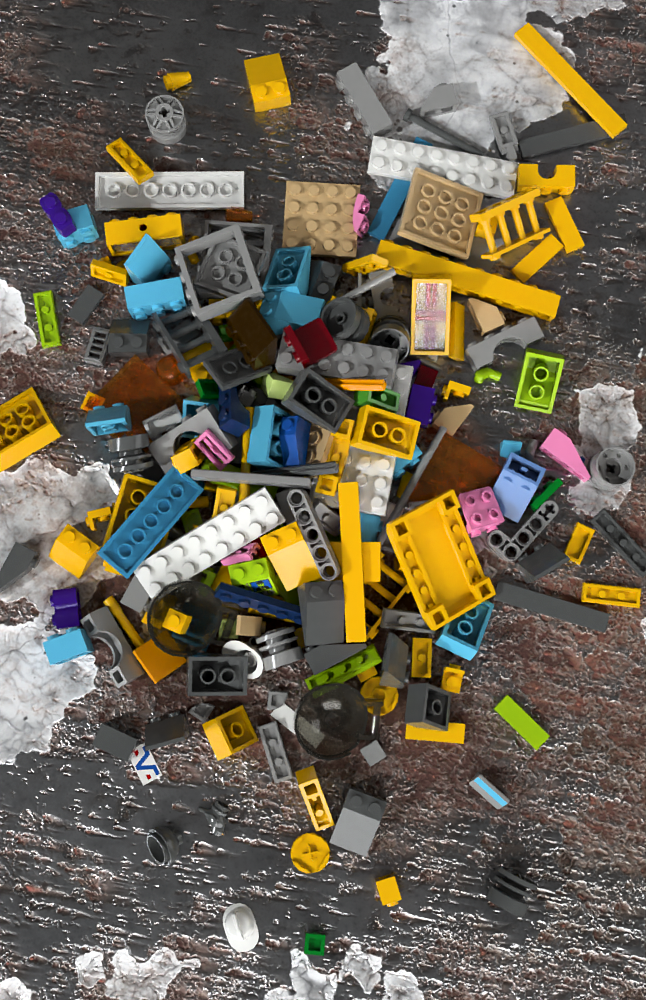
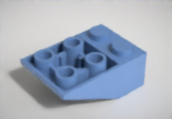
M513 452L508 455L492 490L502 515L518 523L546 469Z

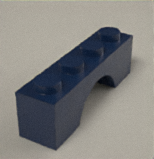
M249 381L222 391L218 386L219 429L236 437H239L250 428V412L242 405L237 395V389L239 387L242 388Z

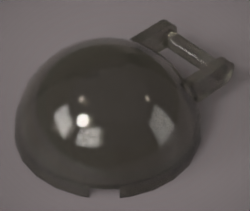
M190 579L177 580L161 588L152 598L146 616L147 628L154 644L163 652L178 657L198 655L197 652L206 648L209 643L224 646L229 642L237 615H240L241 610L222 604L219 598L214 597L215 591L202 582ZM169 608H174L193 616L186 634H178L162 627ZM223 612L229 613L222 636L221 638L215 637L221 626Z
M325 682L317 685L300 699L296 707L293 720L297 740L309 755L317 759L331 761L344 758L351 754V751L359 745L360 740L380 739L378 730L381 707L384 706V700L364 698L358 690L345 683ZM367 706L373 707L370 732L365 731L368 722Z

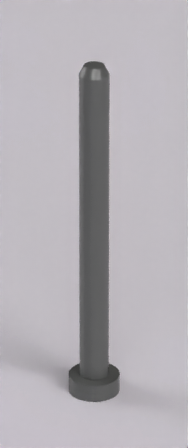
M408 108L403 117L405 122L410 120L470 154L484 156L483 151L412 113V109Z

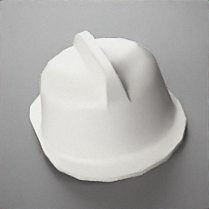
M231 640L223 646L222 654L248 656V679H255L262 674L263 655L259 652V649L248 646L238 640Z
M235 903L229 906L223 915V926L228 942L237 951H249L256 946L259 939L254 915L245 904Z

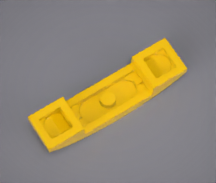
M345 418L335 434L331 432V436L334 438L326 462H337L339 464V472L319 475L315 489L316 493L335 496L347 462L355 420Z

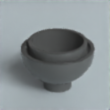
M165 827L150 829L147 836V846L152 857L159 864L164 866L171 865L179 854V845L183 844L181 833L177 829L171 831Z

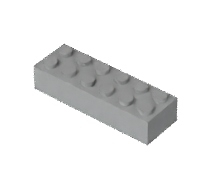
M283 330L275 367L278 374L297 377L304 367L301 362L297 364L292 353L295 351L292 346L288 347L283 339L285 332ZM333 338L338 350L309 366L311 370L323 378L384 379L387 383L386 388L392 390L399 353L398 349Z

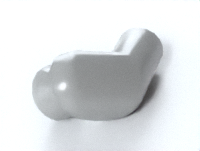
M530 439L526 449V459L538 465L540 460L534 458L538 441Z

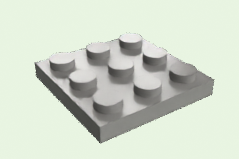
M230 239L209 247L193 282L195 287L226 298L252 289L236 240ZM248 245L259 277L269 254L263 249Z

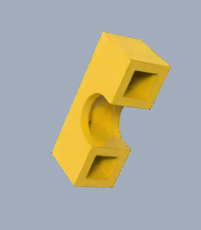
M519 164L516 177V192H521L528 188H539L542 195H549L551 193L568 195L575 188V165H556L553 177L546 179L539 175L538 164Z

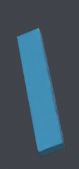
M416 137L413 142L416 144L433 146V144L418 137ZM394 179L367 231L368 235L378 240H385L407 197L410 181Z

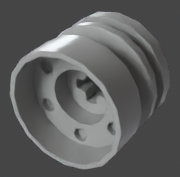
M159 95L148 102L145 109V118L152 137L164 145H172L179 142L187 131V120L181 102L171 95Z
M611 446L594 454L586 466L591 476L589 482L600 490H612L627 484L635 473L633 456L626 449L618 446ZM607 467L610 468V471H608V473L605 471Z
M281 627L266 632L261 637L255 639L257 644L266 642L267 646L259 648V652L269 651V655L262 659L266 671L304 659L301 646H291V643L296 641L298 636L288 637V634L296 631L295 627Z

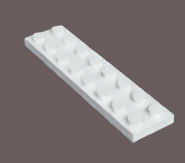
M373 135L367 174L411 182L413 170L418 167L481 192L485 196L505 199L514 195L519 163Z
M244 171L154 172L153 177L140 185L127 172H95V210H244Z
M264 486L146 557L136 568L134 574L150 598L154 600L286 521V518Z

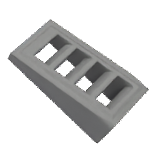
M93 327L84 356L85 363L104 367L108 353L109 329ZM97 333L107 334L106 338L96 335ZM95 340L104 341V344L95 343ZM99 347L102 348V351L94 350L93 348ZM92 353L98 354L100 357H93Z

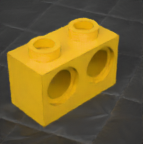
M201 435L183 443L170 457L173 466L178 469L180 474L200 465L206 458V455L193 443ZM201 440V442H202V443L210 450V452H211L212 450L210 449V447H209L203 440Z

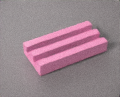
M209 428L193 442L220 471L235 458ZM201 440H203L210 447L212 452L216 454L224 462L223 464L210 452V450L201 442Z
M257 542L246 544L220 561L223 566L251 561L253 556L257 554V550H260L261 547Z

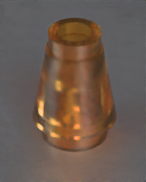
M234 207L226 208L225 221L252 223V211Z

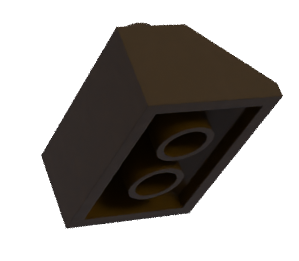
M250 297L246 298L228 317L226 333L234 340L237 350L241 351L244 355L245 362L248 365L250 364L252 369L256 371L275 363L278 337Z

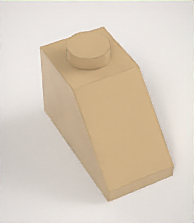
M475 298L468 299L466 305L482 337L503 328L506 319L503 312L499 311L497 306Z
M468 404L447 407L442 412L438 410L432 419L434 421L432 427L438 431L440 426H444L447 428L444 436L451 439L474 406Z
M237 615L236 635L261 637L262 633H265L266 622L263 621L262 617Z

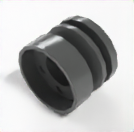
M386 315L379 318L372 328L369 344L398 349V363L402 362L407 357L410 349V328L408 323L395 315Z
M148 433L107 440L109 452L119 453V457L111 460V463L120 462L121 464L119 467L112 468L113 473L127 474L139 472L153 466V461L144 462L143 459L151 457L152 454L142 453L143 448L150 446Z
M499 866L498 871L505 875V878L495 875L494 878L501 883V886L491 885L486 899L496 906L524 918L530 905L522 898L523 896L533 898L534 894L528 891L527 888L536 891L538 885L528 876L513 868Z

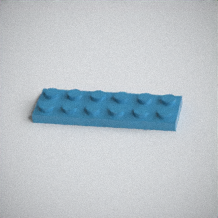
M172 466L97 554L128 579L204 489L186 473L180 474L178 469Z

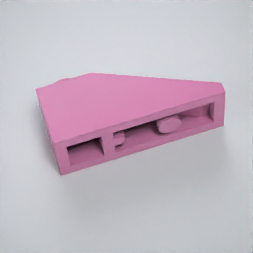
M554 428L538 449L583 482H586L591 476L571 439L567 437L568 434L564 430Z

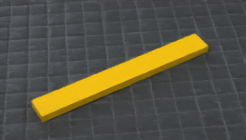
M529 22L515 32L514 37L612 139L627 127L628 124Z
M338 483L346 643L366 642L359 483Z

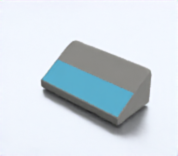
M477 773L469 782V785L496 809H500L510 802L509 798L480 773Z

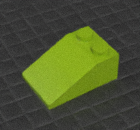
M526 347L514 407L547 414L552 413L565 360L564 355Z

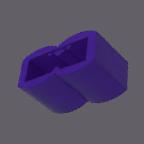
M50 192L39 199L42 209L61 236L66 238L77 231L71 215L54 193Z
M73 587L53 590V595H50L51 607L55 609V614L52 615L53 626H56L58 630L76 626L83 627L80 622L82 612L79 589Z

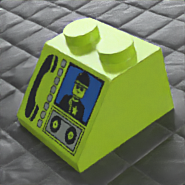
M268 556L228 566L233 586L269 597L280 594L274 567Z

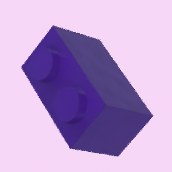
M412 384L405 417L421 422L420 428L426 429L433 419L434 413H430L431 407L435 406L437 395L434 394L435 388Z

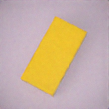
M579 522L576 523L563 552L570 558L569 561L580 565L595 532L594 529Z

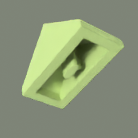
M272 371V373L263 376L261 389L268 398L282 400L294 381Z

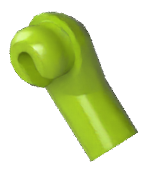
M485 367L475 372L474 381L478 384H482L484 379L487 378L499 381L502 372Z

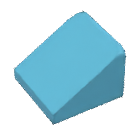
M503 440L500 443L499 456L507 458L511 452L519 455L522 442Z

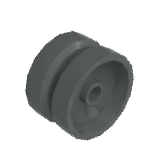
M338 297L330 301L323 309L320 317L334 339L359 343L368 333L370 318L367 312L347 297Z

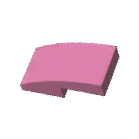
M358 193L353 211V227L356 234L363 238L369 229L370 221L365 214L369 211L370 202L365 195Z

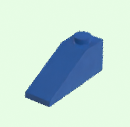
M300 416L282 417L279 437L283 467L306 464L311 423Z

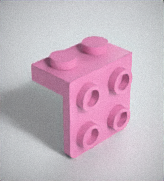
M488 486L458 495L457 499L467 522L465 528L468 536L471 538L481 535V532L487 531V533H491L494 530H498V526L505 521L491 487Z

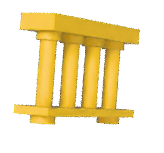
M539 188L525 189L469 215L471 222H479L484 230L489 251L481 255L482 259H490V261L500 259L502 254L531 240L542 239L544 234L550 232V228L539 227L533 205L534 198L541 195ZM522 203L526 205L533 230L525 234L518 209ZM507 210L512 213L518 238L512 241L504 217ZM492 217L497 218L504 242L499 247H496L489 223Z
M381 552V571L402 586V590L397 596H394L378 582H364V584H368L391 602L387 608H393L405 592L409 594L411 590L407 580L384 563L385 561L382 559L384 554ZM365 597V607L379 617L373 627L366 623L368 627V640L369 638L373 639L379 632L377 627L381 623L383 611Z

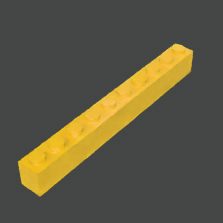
M389 239L380 240L375 255L389 260L388 266L382 268L383 270L388 271L394 268L396 274L412 278V274L451 275V291L549 322L556 317L561 296L552 290L544 291L538 289L536 285H525L517 279L503 278L498 273L490 274L482 268H471L463 262L455 263L443 256H433L428 251H417L408 245H397Z

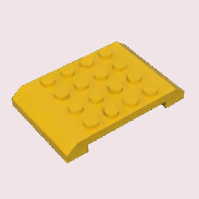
M454 489L441 493L386 524V533L421 616L428 627L434 631L496 595L490 578L484 575L458 511V508L461 506Z

